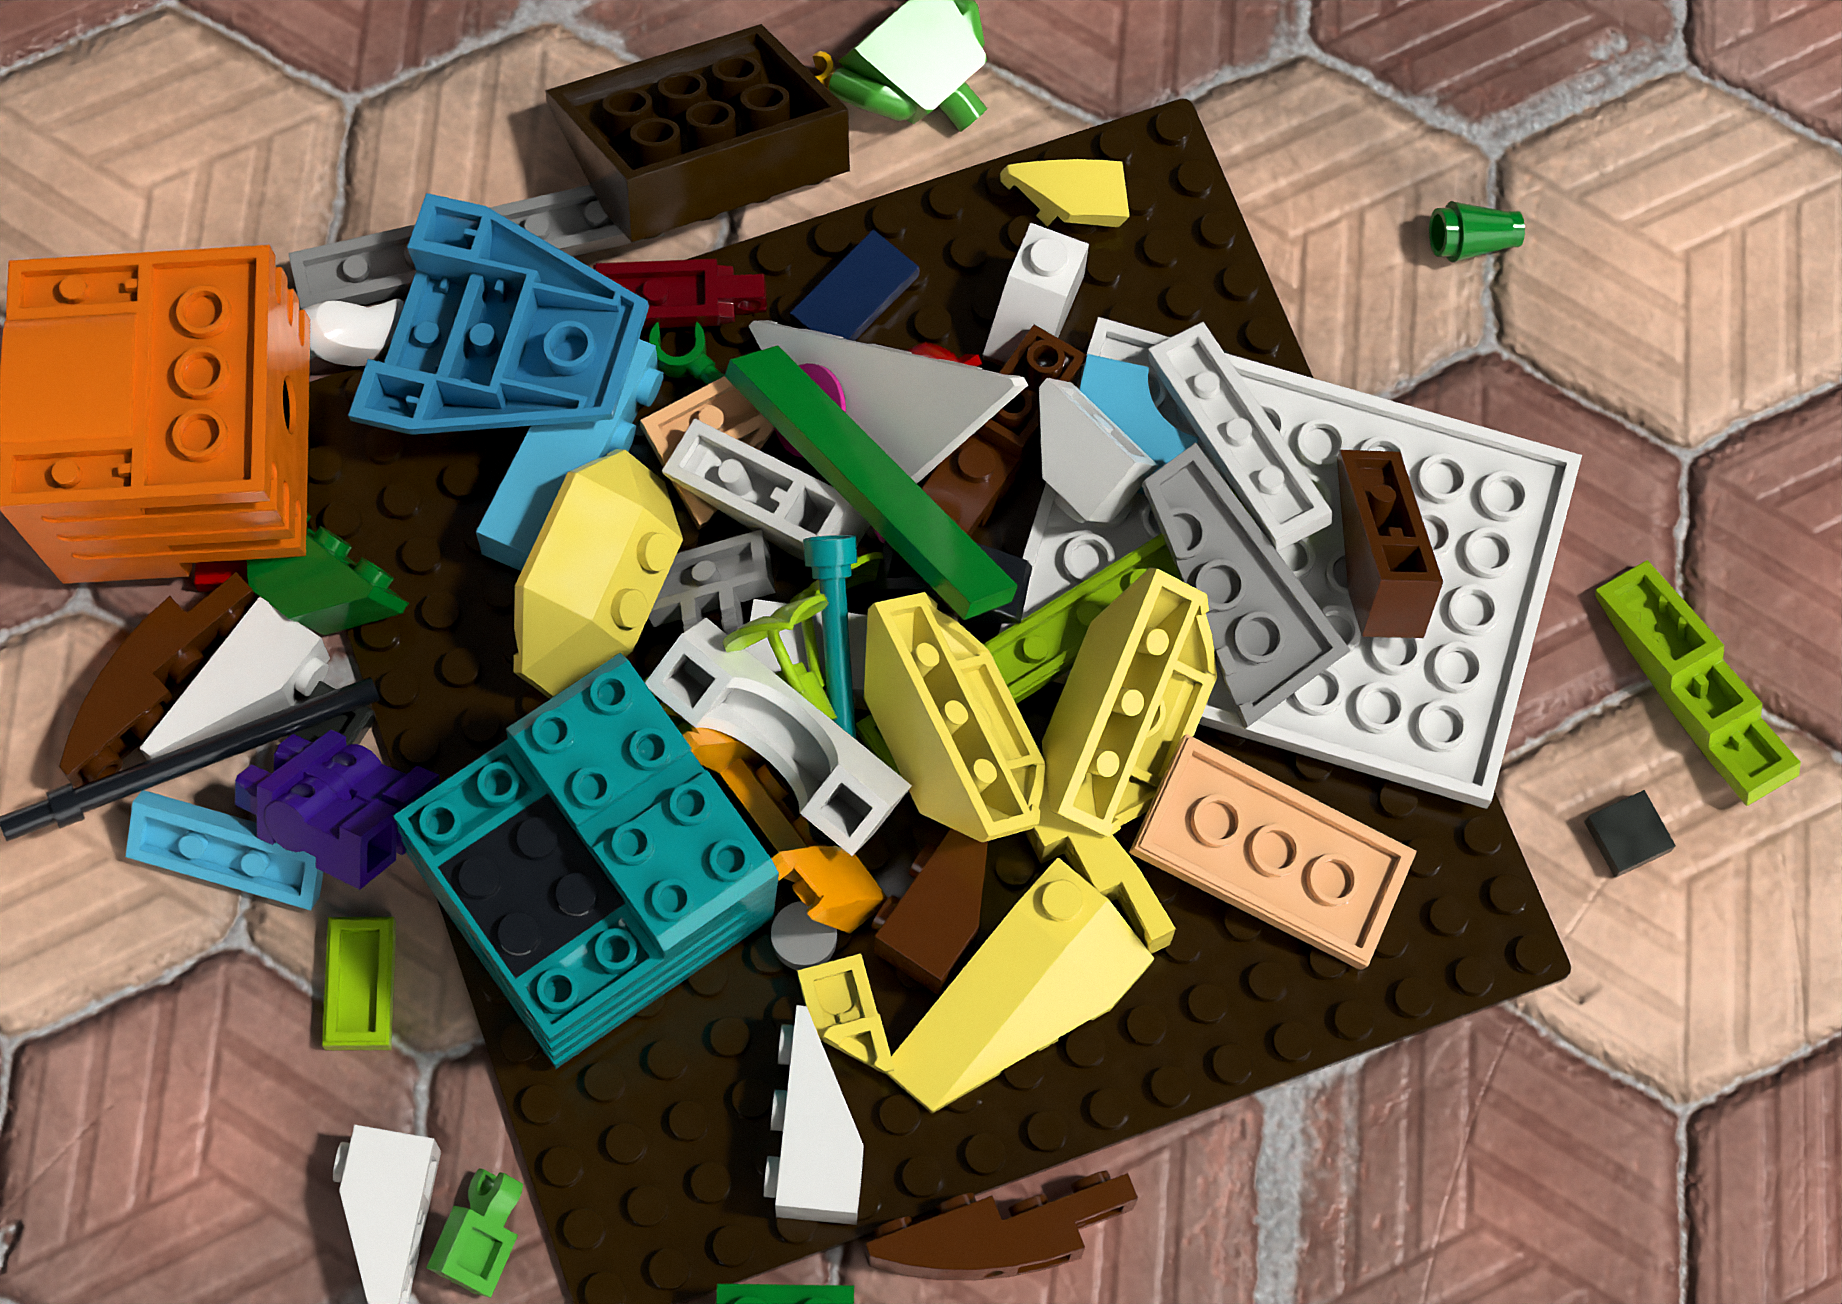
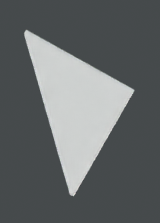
M769 320L753 321L749 325L761 350L778 345L797 365L810 363L828 368L837 377L842 386L846 402V414L916 484L1028 386L1024 377L1000 374L982 370V368L944 359L928 358L904 350L877 344H865L814 330L784 326Z

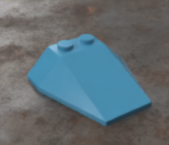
M426 193L407 246L416 268L415 276L385 361L367 360L348 414L350 420L410 435L612 420L648 313V301L487 206Z

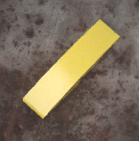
M1045 772L1043 792L1038 807L1040 810L1039 823L1033 829L1024 831L1040 863L1043 864L1065 854L1076 873L1108 898L1110 902L1118 900L1134 933L1150 954L1169 946L1176 928L1140 869L1113 835L1110 837L1102 836L1050 811Z

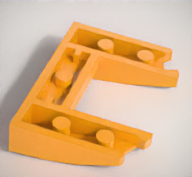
M666 703L660 704L672 722L678 726L677 729L690 745L692 753L700 764L720 773L779 852L771 858L779 872L778 880L780 881L784 878L795 882L792 888L806 906L809 907L812 904L806 910V913L812 920L850 934L881 909L888 897L856 854L851 856L839 846L819 844L812 839L806 818L801 815L796 819L782 799L790 793L779 776L766 763L760 768L756 766L765 759L763 756L730 735L713 729L695 728Z

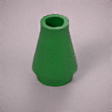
M1454 201L1448 202L1445 208H1435L1429 223V239L1434 255L1437 257H1447L1450 262L1465 260L1505 248L1520 247L1525 237V223L1520 211H1503Z

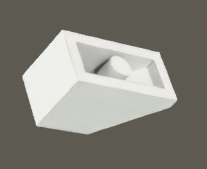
M1030 223L1007 277L983 353L984 360L1003 367L1034 324L1055 337H1059L1084 278L1089 248L1088 243Z
M1046 378L1039 387L1042 478L1058 493L1054 498L1057 506L1079 523H1084L1085 520L1111 523L1142 487V482L1151 476L1159 465L1073 383Z

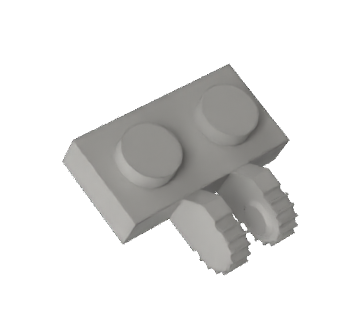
M762 529L677 553L648 617L653 627L682 620L685 632L704 619L703 613L720 608L722 612V628L727 635L746 624L741 602L775 593L770 547Z

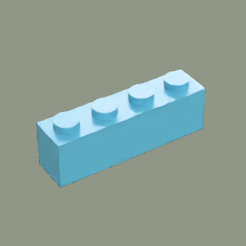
M641 339L638 340L612 420L530 426L476 531L482 555L522 571L567 472L592 460L607 456V453L613 450L625 449L629 451L637 428L632 423L641 405L649 407L654 402L663 380V372L659 371L655 345Z

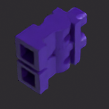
M329 730L313 743L292 734L278 745L274 753L273 773L251 764L237 775L235 780V804L237 807L257 815V838L271 845L277 842L284 849L295 853L304 851L316 857L315 868L360 890L396 861V853L400 855L406 853L407 849L403 845V838L399 834L397 828L399 826L395 822L393 815L439 785V774L420 766H416L407 774L381 764L380 759L371 750L362 745L350 744L346 746V736L333 730Z

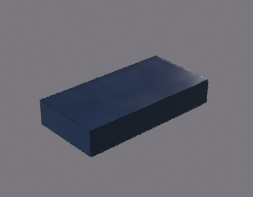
M873 229L790 312V322L799 329L814 330L855 341L919 276V266Z

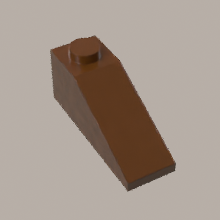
M1339 450L1337 468L1348 593L1361 636L1424 638L1443 585V579L1401 453L1395 451Z

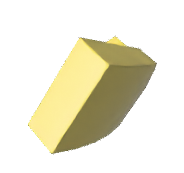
M1085 159L1034 161L1010 164L1000 172L1001 182L1009 190L1013 186H1017L1040 209L1036 216L1047 227L1057 216L1067 223L1120 227L1130 217L1121 161Z
M857 954L797 970V977L805 1006H807L820 1040L882 1073L894 1071L895 1068L881 1017L876 1010L862 955Z

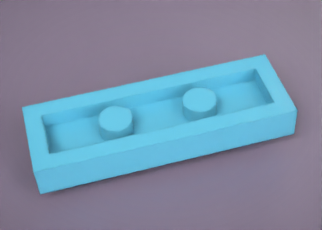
M145 790L141 791L132 803L125 857L307 910H312L319 900L324 872L315 868L316 857L304 851L295 853L284 849L277 842L271 845L257 838L256 822Z

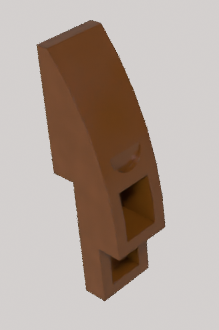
M1035 324L999 372L1000 374L1024 377L1028 386L946 457L922 487V490L969 537L977 526L982 529L1041 439L1040 385L1046 378L1074 384L1086 362V354Z
M237 572L187 613L171 596L167 597L142 620L118 647L99 673L84 699L65 744L59 767L74 788L119 772L123 765L122 759L140 744L144 743L175 704L169 689L176 683L183 685L195 678L206 665V658L221 646L256 602L257 598L253 589Z
M1105 1170L1071 1184L1074 1194L1049 1203L1046 1194L1033 1196L1018 1202L1008 1209L1011 1217L1002 1220L993 1196L976 1201L974 1193H966L939 1204L936 1207L939 1216L914 1225L911 1217L907 1216L879 1226L873 1230L876 1239L865 1243V1256L869 1267L903 1276L933 1280L976 1281L1007 1278L1047 1270L1081 1259L1085 1245L1079 1230L1133 1210L1138 1196L1128 1173L1111 1179L1109 1172Z

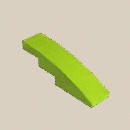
M1648 560L1596 589L1595 597L1658 694L1704 756L1746 806L1799 776L1801 761L1761 718L1763 703L1723 660L1725 645Z

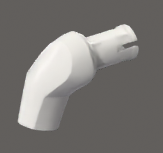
M397 298L367 308L353 303L333 300L318 302L303 308L310 318V360L318 357L335 364L348 366H366L368 359L377 361L388 353L405 302Z

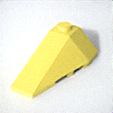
M1057 857L1016 903L891 1056L895 1069L885 1074L933 1114L1000 1075L1002 1070L1037 1050L1045 1049L1057 1042L1059 1037L1090 1019L1093 1021L1110 1011L1152 964L1154 957L1110 900Z

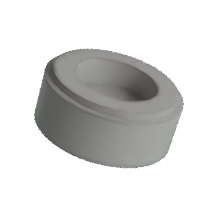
M802 901L784 907L775 917L771 928L772 947L777 958L783 964L795 970L826 963L833 955L837 944V929L812 920L806 913V910L812 904L808 907Z

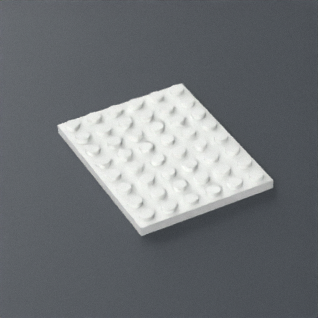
M1098 317L1087 354L1149 367V391L1159 413L1175 428L1198 437L1149 363L1148 348L1171 337ZM1225 353L1332 510L1331 525L1277 552L1351 651L1246 729H1244L1216 663L1217 679L1199 724L1487 809L1493 798L1582 455ZM1085 364L1081 370V374L1076 386L1078 389H1080ZM1198 438L1197 445L1229 488L1233 489L1200 438ZM1339 450L1395 451L1401 453L1443 579V585L1424 638L1361 636L1348 593L1337 468ZM1046 482L1022 558L1028 560L1032 565V571L1021 620L1161 534L1146 495L1136 493L1111 523L1086 520L1084 523H1079L1057 506L1054 498L1058 493ZM1016 623L1001 624L999 634ZM1071 669L1055 679L1054 682L1065 685Z

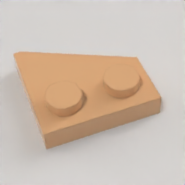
M725 376L640 420V427L663 468L694 418L758 450H761L775 430V427ZM670 479L697 529L700 530L707 526L718 509Z

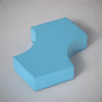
M1087 354L1079 390L1159 465L1153 473L1194 443H1198L1199 437L1189 435L1175 428L1157 410L1148 386L1149 367ZM1141 487L1137 491V493L1145 495L1143 487Z

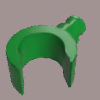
M696 322L695 346L691 352L681 357H673L662 351L659 323H655L649 335V343L656 346L658 368L664 375L674 378L692 375L698 382L703 381L706 385L725 376V374L715 368V362L706 355L705 333L698 322Z

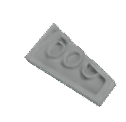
M1196 443L1142 482L1141 485L1182 582L1207 594L1209 611L1206 613L1212 633L1215 661L1244 729L1351 651Z

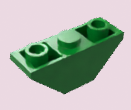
M307 513V523L312 517L309 513ZM321 526L316 533L307 527L306 556L247 560L248 585L256 594L268 601L270 605L288 619L297 621L323 635L400 615L409 604L388 588L394 580L390 574L362 557L356 564L347 557L352 546Z

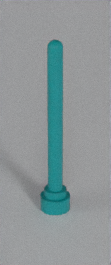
M826 535L803 539L805 566L812 567V578L819 579L820 594H825L829 602L825 609L821 611L827 698L837 716L834 722L856 739L845 577L852 576L851 564L857 563L856 536Z

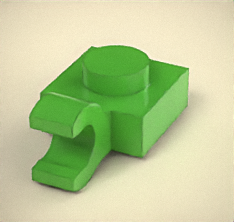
M479 1168L473 1176L468 1190L470 1209L453 1206L426 1269L474 1294L491 1298L518 1237L517 1234L504 1228V1225L511 1210L515 1207L521 1196L523 1183L505 1173L499 1172L498 1176H495L485 1169Z

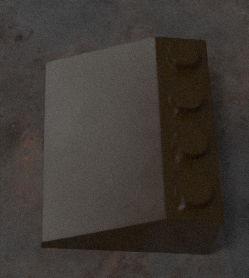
M762 24L545 90L546 101L603 211L631 243L641 239L655 238L663 232L696 221L709 220L720 213L751 203L764 202L772 196L806 185H816L827 178L850 171L848 108Z

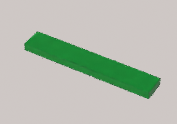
M778 345L730 359L725 377L963 620L1012 602L1018 585Z

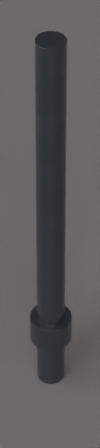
M368 677L82 786L73 788L72 783H68L47 791V799L0 816L1 830L8 842L55 823L61 829L84 820V812L378 702L380 699L372 678Z

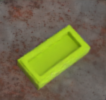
M328 917L322 1046L325 1051L392 1050L396 920L394 917Z

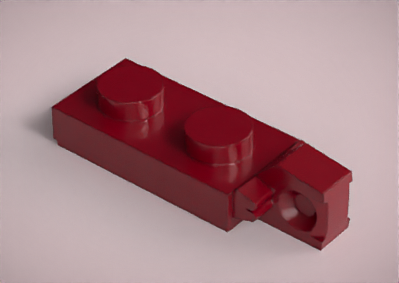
M717 259L596 263L593 265V269L648 301L649 309L642 329L653 328L656 322L659 323V328L695 327L696 322L701 326H720L719 323L735 322L734 314L762 313L767 310L764 274L734 275L733 266L718 265Z

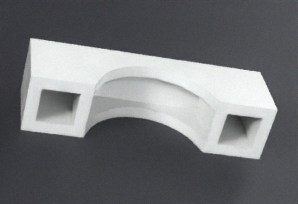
M708 618L703 619L682 633L646 680L645 684L649 690L695 728H708L730 735L763 756L782 774L793 789L799 803L800 814L853 856L874 835L912 785L747 650L727 652L722 643L727 634Z

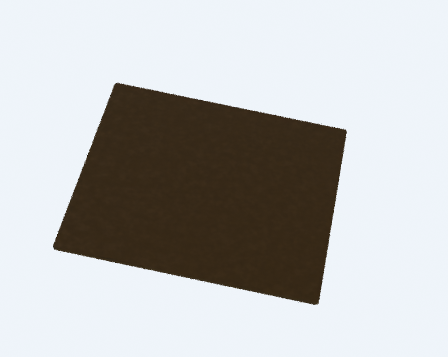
M1183 98L685 259H717L718 265L733 266L734 275L764 274L766 312L734 314L735 322L719 323L720 326H702L705 333L706 355L715 362V368L723 374H726L730 359L761 350L749 328L753 321L769 320L780 325L797 328L790 322V312L873 229L919 266V276L855 341L904 351L915 345L927 342L949 350L958 358L965 354H978L982 364L977 367L982 368V370L999 373L1003 367L984 360L983 353L1007 277L1029 225L1033 223L1089 244L1084 278L1058 337L1084 354H1087L1098 317L1169 337V334L1177 335L1204 322L1223 350L1229 351L1228 354L1313 378L1197 111L1191 101ZM1072 159L1121 161L1130 217L1120 227L1067 223L1057 216L1047 227L1036 216L1040 209L1017 186H1013L1009 190L1001 182L1000 172L1010 164L1034 161ZM695 327L659 328L661 349L666 354L673 357H681L691 352L694 348ZM652 328L642 329L639 339L649 343V335ZM386 357L378 359L377 361L384 362ZM357 366L309 382L307 513L312 516L309 522L315 533L321 526L342 538L352 546L347 555L348 558L356 564L361 557L365 558L386 571L394 578L388 588L409 603L400 615L349 628L346 631L362 679L371 677L380 701L372 703L371 706L375 712L392 768L407 774L416 766H420L439 774L440 785L507 740L506 728L550 700L513 672L514 655L518 653L514 631L515 584L521 571L482 555L476 534L530 426L410 435L351 421L348 414L365 366ZM1081 371L1074 382L1075 386H1077ZM663 374L662 384L654 402L649 407L641 405L632 423L637 428L633 443L628 452L665 482L683 537L677 553L753 532L720 510L715 513L707 526L698 530L672 482L663 474V466L640 427V420L707 386L703 381L698 382L692 375L674 378ZM775 430L760 451L832 486L805 458L797 457L787 451L779 441ZM1041 439L982 529L977 526L970 536L974 542L1023 558L1046 485V481L1042 478ZM938 465L917 483L921 489ZM871 525L856 547L857 557L873 552L882 553L884 543L879 541ZM768 541L775 593L755 599L788 604L794 596L810 587L818 579L812 578V567L805 566V561L783 551ZM875 581L846 589L848 613L868 615V608L873 603L883 601L873 590ZM754 599L741 602L746 623L750 622ZM942 600L935 601L938 603L937 610L952 613ZM721 608L703 613L704 619L708 618L723 631ZM649 618L647 619L633 652L626 656L642 680L652 674L679 636L684 633L682 620L653 627ZM958 620L982 644L997 636L1001 628V624L963 625ZM1054 681L1016 704L1043 759L1042 740L1065 686ZM656 697L659 704L663 703L660 698ZM855 708V727L857 722L871 714L870 710ZM1198 724L1193 736L1194 738L1417 851L1368 967L1359 970L1130 854L1131 846L1147 813L1145 812L1141 816L1121 825V829L1115 832L1113 836L1140 869L1176 929L1171 944L1151 954L1154 957L1152 964L1110 1011L1093 1021L1090 1019L1059 1037L1057 1042L1045 1049L1037 1050L1002 1070L1000 1075L933 1114L885 1073L821 1041L864 1145L857 1225L776 1217V1198L764 1197L767 1157H780L783 1131L771 1130L774 1091H787L790 1065L778 1064L782 1024L794 1025L796 1005L805 1006L797 977V970L786 966L777 958L771 941V928L777 914L784 907L801 901L792 888L795 882L784 878L780 881L778 880L774 916L771 921L557 1069H555L439 901L438 904L573 1304H684L716 1292L717 1284H738L874 1234L873 1230L890 1221L910 1216L913 1220L935 1212L939 1204L966 1193H974L976 1197L1564 981L1571 972L1570 961L1495 790L1490 805L1485 809ZM856 732V740L867 748ZM764 759L756 765L760 768L763 764H768L789 791L787 780L769 761ZM702 765L705 771L708 770L770 858L778 854L779 852L720 773ZM908 790L874 835L855 854L888 898L893 894L902 899L915 880L908 873L919 853L929 842L938 847L951 828L920 814ZM789 794L782 800L795 818L798 819L801 816L799 804L795 803L791 794ZM1024 831L988 841L977 941L941 995L1016 903L1056 860L1057 857L1041 864ZM831 839L832 844H828V845H827V846H839V845L836 844L832 839ZM1065 854L1057 856L1072 868ZM1118 900L1112 901L1113 906L1132 929ZM876 913L850 934L837 929L836 948L827 962L857 954L862 955L876 1010L880 1014L892 1056L940 996L874 953L875 935L878 931L873 929L871 925L877 915Z

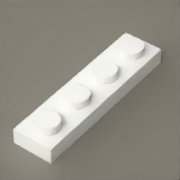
M1204 322L1148 348L1150 365L1276 551L1332 524V510Z

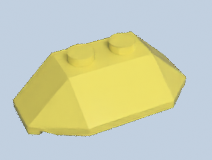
M625 449L613 450L607 453V456L592 460L567 472L515 584L514 631L518 653L514 655L513 672L549 699L617 654L621 653L626 657L633 652L683 541L665 482Z
M1150 567L1091 621L1042 740L1051 812L1102 836L1110 837L1121 829V825L1148 811L1180 738L1185 734L1194 736L1217 679L1213 638L1206 613L1209 611L1206 593L1157 568Z
M925 592L873 603L868 608L864 700L902 778L912 785L909 792L919 813L980 842L1033 829L1040 820V810L1038 807L1043 792L1046 763L990 651L959 622L937 610L938 603Z

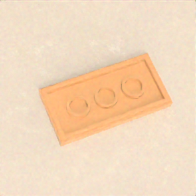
M1188 734L1180 738L1129 851L1130 854L1359 970L1368 967L1417 852Z

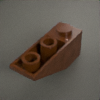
M952 828L938 847L931 842L926 844L908 873L909 876L915 879L902 899L892 894L883 904L871 925L873 929L878 931L875 935L874 953L938 996L941 995L976 944L988 841L980 842Z

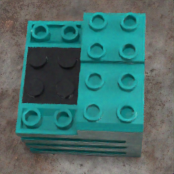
M621 653L506 728L507 740L393 815L395 822L399 826L397 828L403 838L402 842L407 849L406 854L555 1069L771 921L774 916L779 872L772 859L708 770L705 771L692 753L688 742L629 660Z

